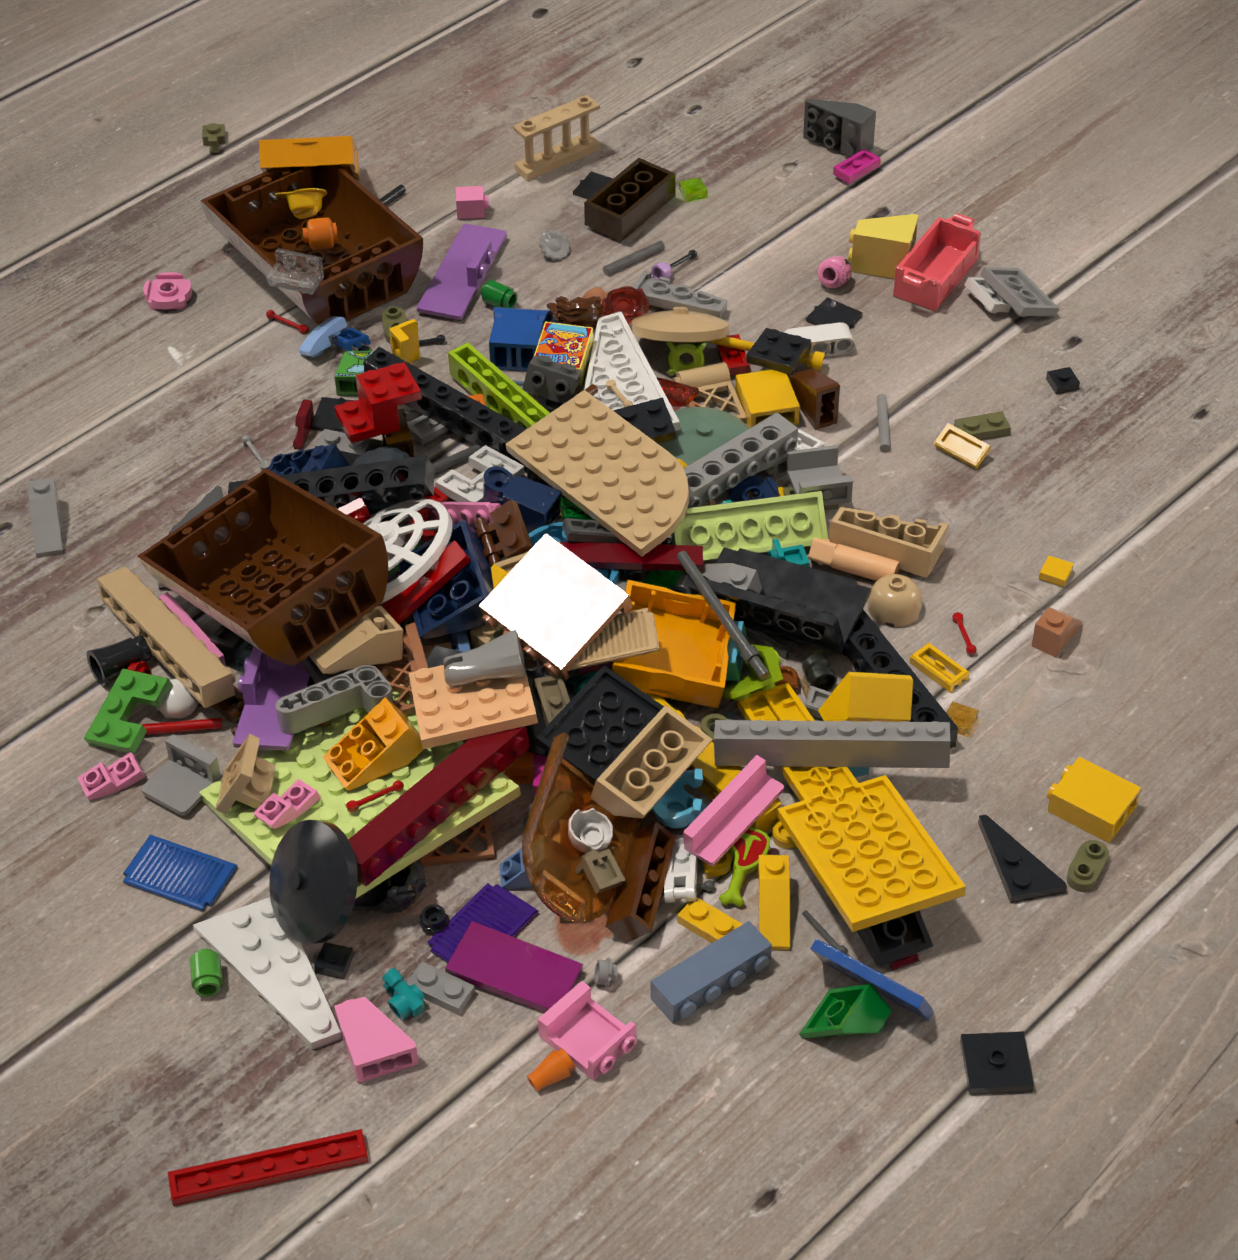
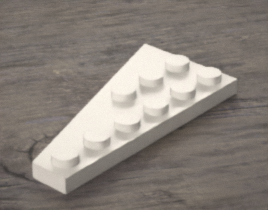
M270 897L193 925L194 932L200 938L203 937L210 944V948L220 954L229 963V967L258 996L261 995L268 1002L269 1007L276 1014L279 1013L288 1022L289 1027L312 1050L342 1039L341 1031L302 944L291 939L279 926L272 909Z

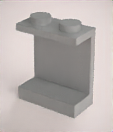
M837 445L787 451L786 473L795 494L822 491L824 506L852 502L853 480L850 475L842 476L838 467Z

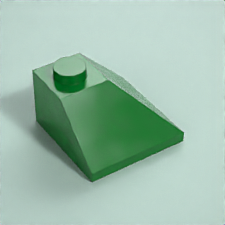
M871 983L829 989L799 1035L802 1038L876 1034L885 1027L886 1020L893 1010Z

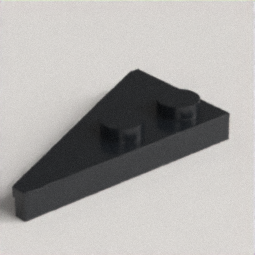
M986 814L979 816V827L1010 903L1066 893L1067 885L1060 877Z

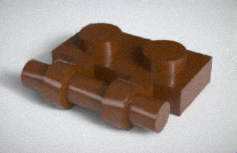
M509 500L490 512L493 522L489 525L484 517L478 518L475 521L477 525L476 534L485 548L483 553L489 560L491 567L494 563L500 562L499 557L502 555L509 559L533 548L518 504L513 500ZM498 535L500 542L495 545L492 537Z

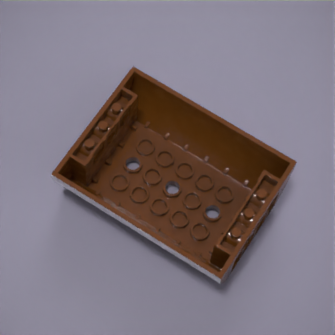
M339 165L273 168L200 200L203 212L209 223L318 325L332 316L344 317L345 321L351 320L407 293L415 280L421 264L423 237ZM306 188H318L327 192L326 196L322 198L321 210L315 216L307 219L295 217L290 210L287 198L275 196V193L292 192ZM330 218L332 223H336L338 242H335L334 247L331 249L312 250L309 242L304 243L302 228H307L309 219Z
M267 468L137 556L142 566L156 580L269 657L292 666L304 661L321 646L328 644L332 638L350 628L361 617L372 612L375 607L383 602L388 581V555L382 534Z

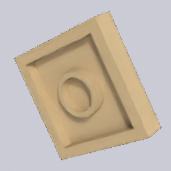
M249 734L225 768L215 810L227 814L236 800L258 809L270 797L276 765L256 756L260 738Z

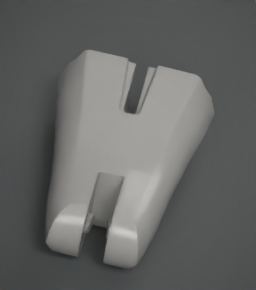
M516 629L480 647L443 659L445 682L449 686L464 685L485 679L526 678L522 647Z

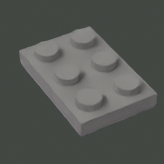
M983 268L980 276L987 282L990 288L1000 295L1003 301L1007 302L1014 309L1017 315L1021 317L1056 316L1059 307L1019 268Z

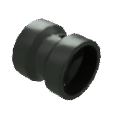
M824 654L809 656L804 660L802 670L806 677L809 678L810 686L828 691L837 683V676L833 669L830 668L831 664Z

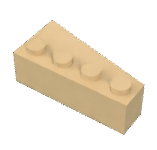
M840 507L831 520L829 540L835 544L840 543L900 561V570L928 578L945 549L949 524L939 522L938 527L926 525V520L915 519V523L900 521L899 516L896 515L881 518L876 517L875 512Z

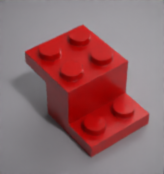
M405 362L357 374L356 382L359 399L336 405L334 408L335 414L350 443L399 431L397 406L421 400L422 395L415 379Z

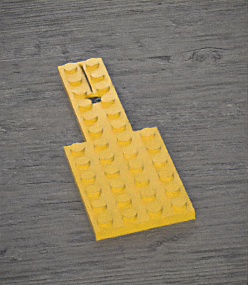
M789 683L775 686L766 691L751 693L749 698L737 701V707L746 720L815 721ZM777 766L800 800V802L777 808L778 818L852 932L966 895L965 884L886 775L858 783L848 767Z

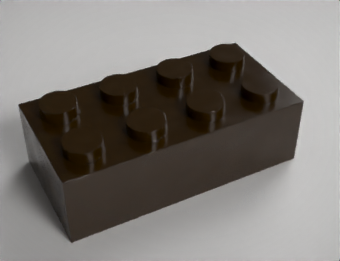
M637 158L584 202L585 225L622 242L675 197L676 173Z

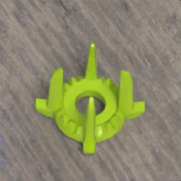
M706 341L695 342V344L691 342H666L671 350L668 358L671 368L666 371L669 376H673L679 371L703 367L704 355L702 350L707 345ZM683 353H690L694 359L686 364L681 362L679 357Z

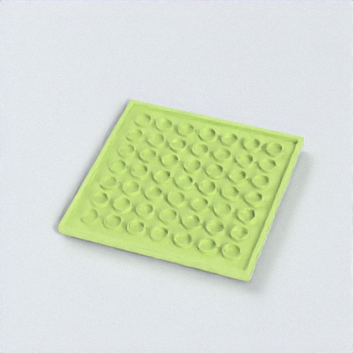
M395 691L392 693L393 700H397L401 696V693ZM409 698L405 702L408 705L414 703ZM360 707L331 719L328 726L316 725L306 729L305 732L297 734L293 737L291 747L287 751L270 750L259 756V758L276 765L270 796L275 793L281 797L298 779L317 790L321 796L311 808L293 821L272 829L254 816L253 813L257 809L237 800L227 814L215 810L222 779L212 783L199 793L202 795V801L271 865L278 844L285 833L295 824L304 820L328 821L339 827L349 839L463 745L464 742L457 741L424 749L407 766L351 791H347L323 756L368 714L364 707ZM416 713L407 715L406 717L419 732ZM501 772L367 887L358 882L356 898L521 795L520 787ZM397 780L402 781L404 784L401 792L393 791L359 806L356 812L350 813L347 811L346 803L351 800H361L392 786Z

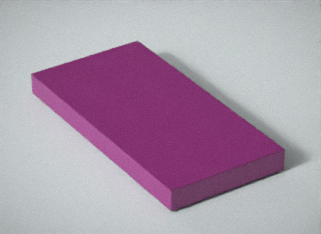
M472 921L449 960L445 972L472 985L545 1013L574 988L583 971V964Z

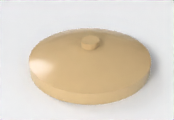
M674 307L672 311L650 313L633 319L631 321V331L638 337L651 340L702 342L728 336L729 323L726 320L709 314L688 311L687 307Z

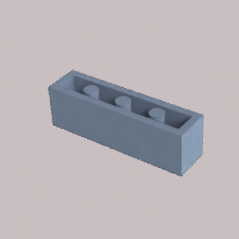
M748 921L651 980V1000L672 1024L682 1018H688L702 1005L714 1002L731 987H738L747 977L755 972L759 973L765 970L771 963L772 944Z

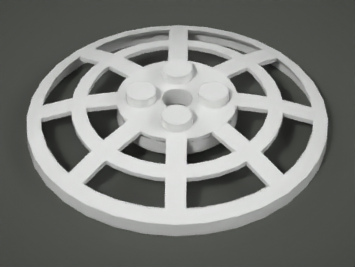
M431 499L400 502L370 515L371 518L363 523L382 534L388 555V571L402 560L412 564L407 571L387 584L383 602L393 598L415 583L432 567L446 548L451 537L453 525L449 512L441 503ZM424 507L437 509L440 520L424 522L421 514L417 511ZM397 515L390 521L381 522L382 519L388 516ZM408 516L414 519L415 524L401 528L398 525ZM438 528L433 542L422 556L411 552L419 542L423 530ZM413 532L410 540L403 548L405 534Z

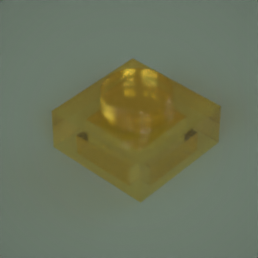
M952 701L946 713L957 725L958 734L968 737L978 718L979 710Z

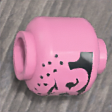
M835 255L829 257L818 268L819 281L828 288H837L846 284L852 275L850 262L842 256Z

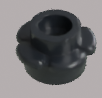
M428 905L420 915V926L424 931L438 933L449 923V916L440 905Z

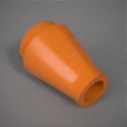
M560 1048L557 1051L552 1050L534 1071L527 1075V1079L534 1090L538 1092L542 1088L571 1077V1072L576 1067L567 1052Z

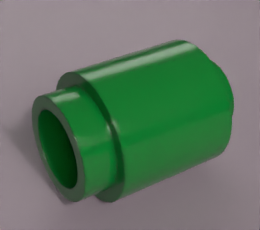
M494 280L485 283L481 288L482 301L494 307L513 308L517 302L518 296L513 288Z

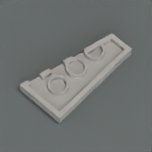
M644 270L629 292L630 301L641 305L657 306L664 310H673L674 307H687L688 311L705 313L721 318L727 309V300L703 291L694 293L691 291L690 286L684 284L675 286L670 284V279L662 276L659 279L651 277L652 273Z

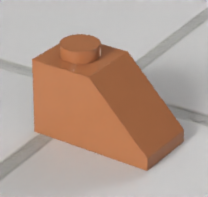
M1048 607L1035 623L1032 647L1056 658L1080 628L1082 621L1060 610Z

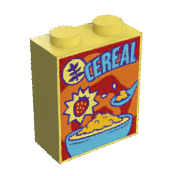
M545 322L534 356L544 355L550 357L554 362L574 365L576 369L582 371L578 384L581 387L591 357L594 342L593 328Z

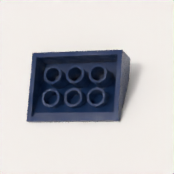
M465 519L453 526L446 548L453 541H456L471 561L412 613L419 638L422 640L486 625L482 620L483 614L479 605L494 590L491 566L483 553L485 548L482 541L478 539L476 530ZM434 538L411 552L422 556ZM405 560L398 564L401 574L412 566V564Z

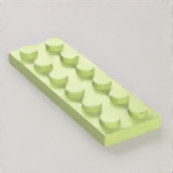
M822 491L687 508L682 522L671 534L673 545L703 546V561L718 559L724 547L736 551L742 548L756 553L768 552L772 550L773 539L779 540L781 548L803 545V547L811 546L814 538L828 539Z

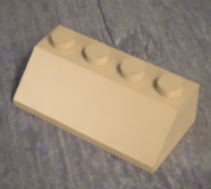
M665 705L596 780L590 798L615 816L643 819L712 742V738Z

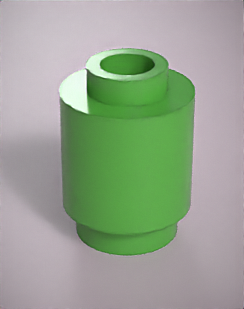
M200 949L189 960L191 985L197 995L210 997L220 991L223 983L221 958L217 952L211 949Z

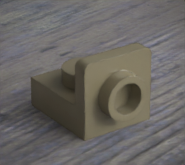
M610 849L599 853L597 850H592L581 857L582 861L575 869L578 875L586 873L596 894L621 886L625 881Z

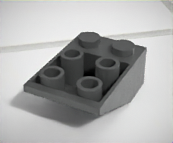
M807 99L805 101L803 138L847 157H851L863 149L871 151L874 146L876 111L857 103Z

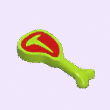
M750 827L729 849L734 858V872L728 890L719 897L722 905L732 903L738 907L744 906L745 901L740 895L744 877L746 874L758 869L759 855H768L770 849V838L765 832Z

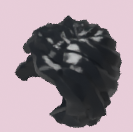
M421 861L413 862L357 897L352 910L390 914L401 913L403 910L409 909L427 886L424 867Z

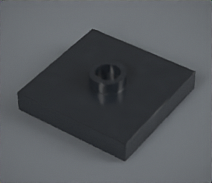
M1024 1031L961 1034L960 1044L969 1095L1033 1092L1034 1083Z

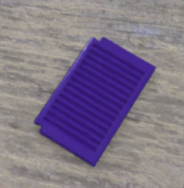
M487 883L449 920L448 925L444 926V929L436 933L427 943L429 946H432V953L448 963L472 921L515 937L539 913V910L500 885L496 884L493 887Z

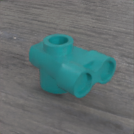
M396 968L387 971L382 980L385 982L383 987L392 996L387 1001L390 1009L402 1021L409 1015L413 1018L420 1015L425 1009L422 1002L425 996L415 984L409 986Z

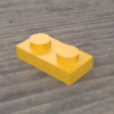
M698 897L695 902H689L677 915V923L710 943L717 941L743 925Z

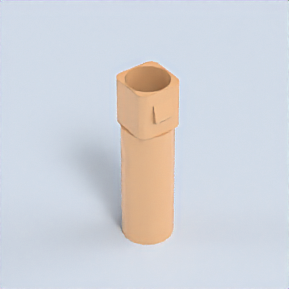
M814 538L808 555L809 560L815 561L822 566L828 565L831 568L874 581L886 575L898 574L900 568V561L840 543L835 544L829 539Z

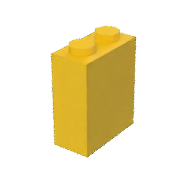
M771 369L736 375L735 392L746 414V423L749 429L775 413H779L793 425H799L800 405L786 373Z
M1078 757L1072 766L1069 764L1066 766L1061 775L1060 782L1058 784L1053 783L1047 793V798L1049 799L1047 812L1110 843L1137 807L1141 787Z

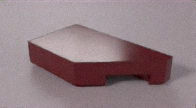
M303 399L296 415L295 426H297L298 432L293 441L294 449L303 450L311 430V424L314 419L312 400Z

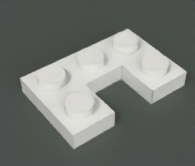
M485 445L469 457V465L482 473L471 480L452 469L435 481V487L457 502H484L483 475L485 470L489 467L498 466L507 469L513 477L524 475L525 466Z

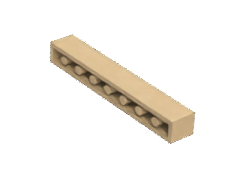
M125 566L97 578L101 600L135 636L142 635L146 639L153 655L204 708L235 695L233 686L235 676L229 667L226 668L221 663L219 657L207 649L203 640H198L194 636L189 626L185 627L180 622L176 613H171L168 610L165 602L159 600L154 595L152 589L142 583L137 574H133Z

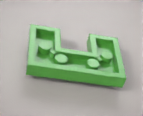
M122 669L84 737L85 741L90 745L135 754L147 730L143 725L127 722L137 703L160 707L173 684L168 678Z

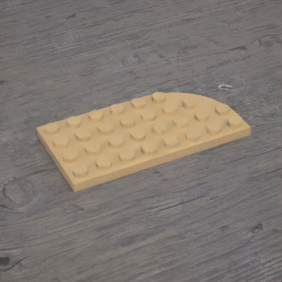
M583 390L506 443L507 452L553 488L560 490L562 495L640 556H644L668 538L677 529L686 514L689 504V486L687 476L679 461L671 453L586 390Z

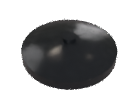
M304 820L295 824L281 839L272 860L269 892L274 915L282 930L291 939L300 943H323L335 937L348 921L355 903L358 883L355 855L348 838L335 824L324 820Z

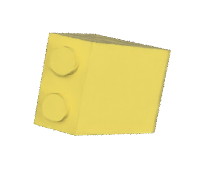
M910 214L858 220L856 229H851L849 243H853V248L850 247L848 261L851 262L852 272L895 279L896 267L916 244L919 215Z

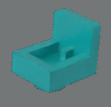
M778 539L772 540V550L768 551V556L810 567V562L803 545L781 548Z

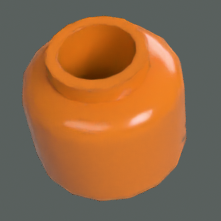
M328 217L309 219L307 228H302L304 243L309 242L312 250L331 249L334 247V243L338 242L336 223H332V220Z

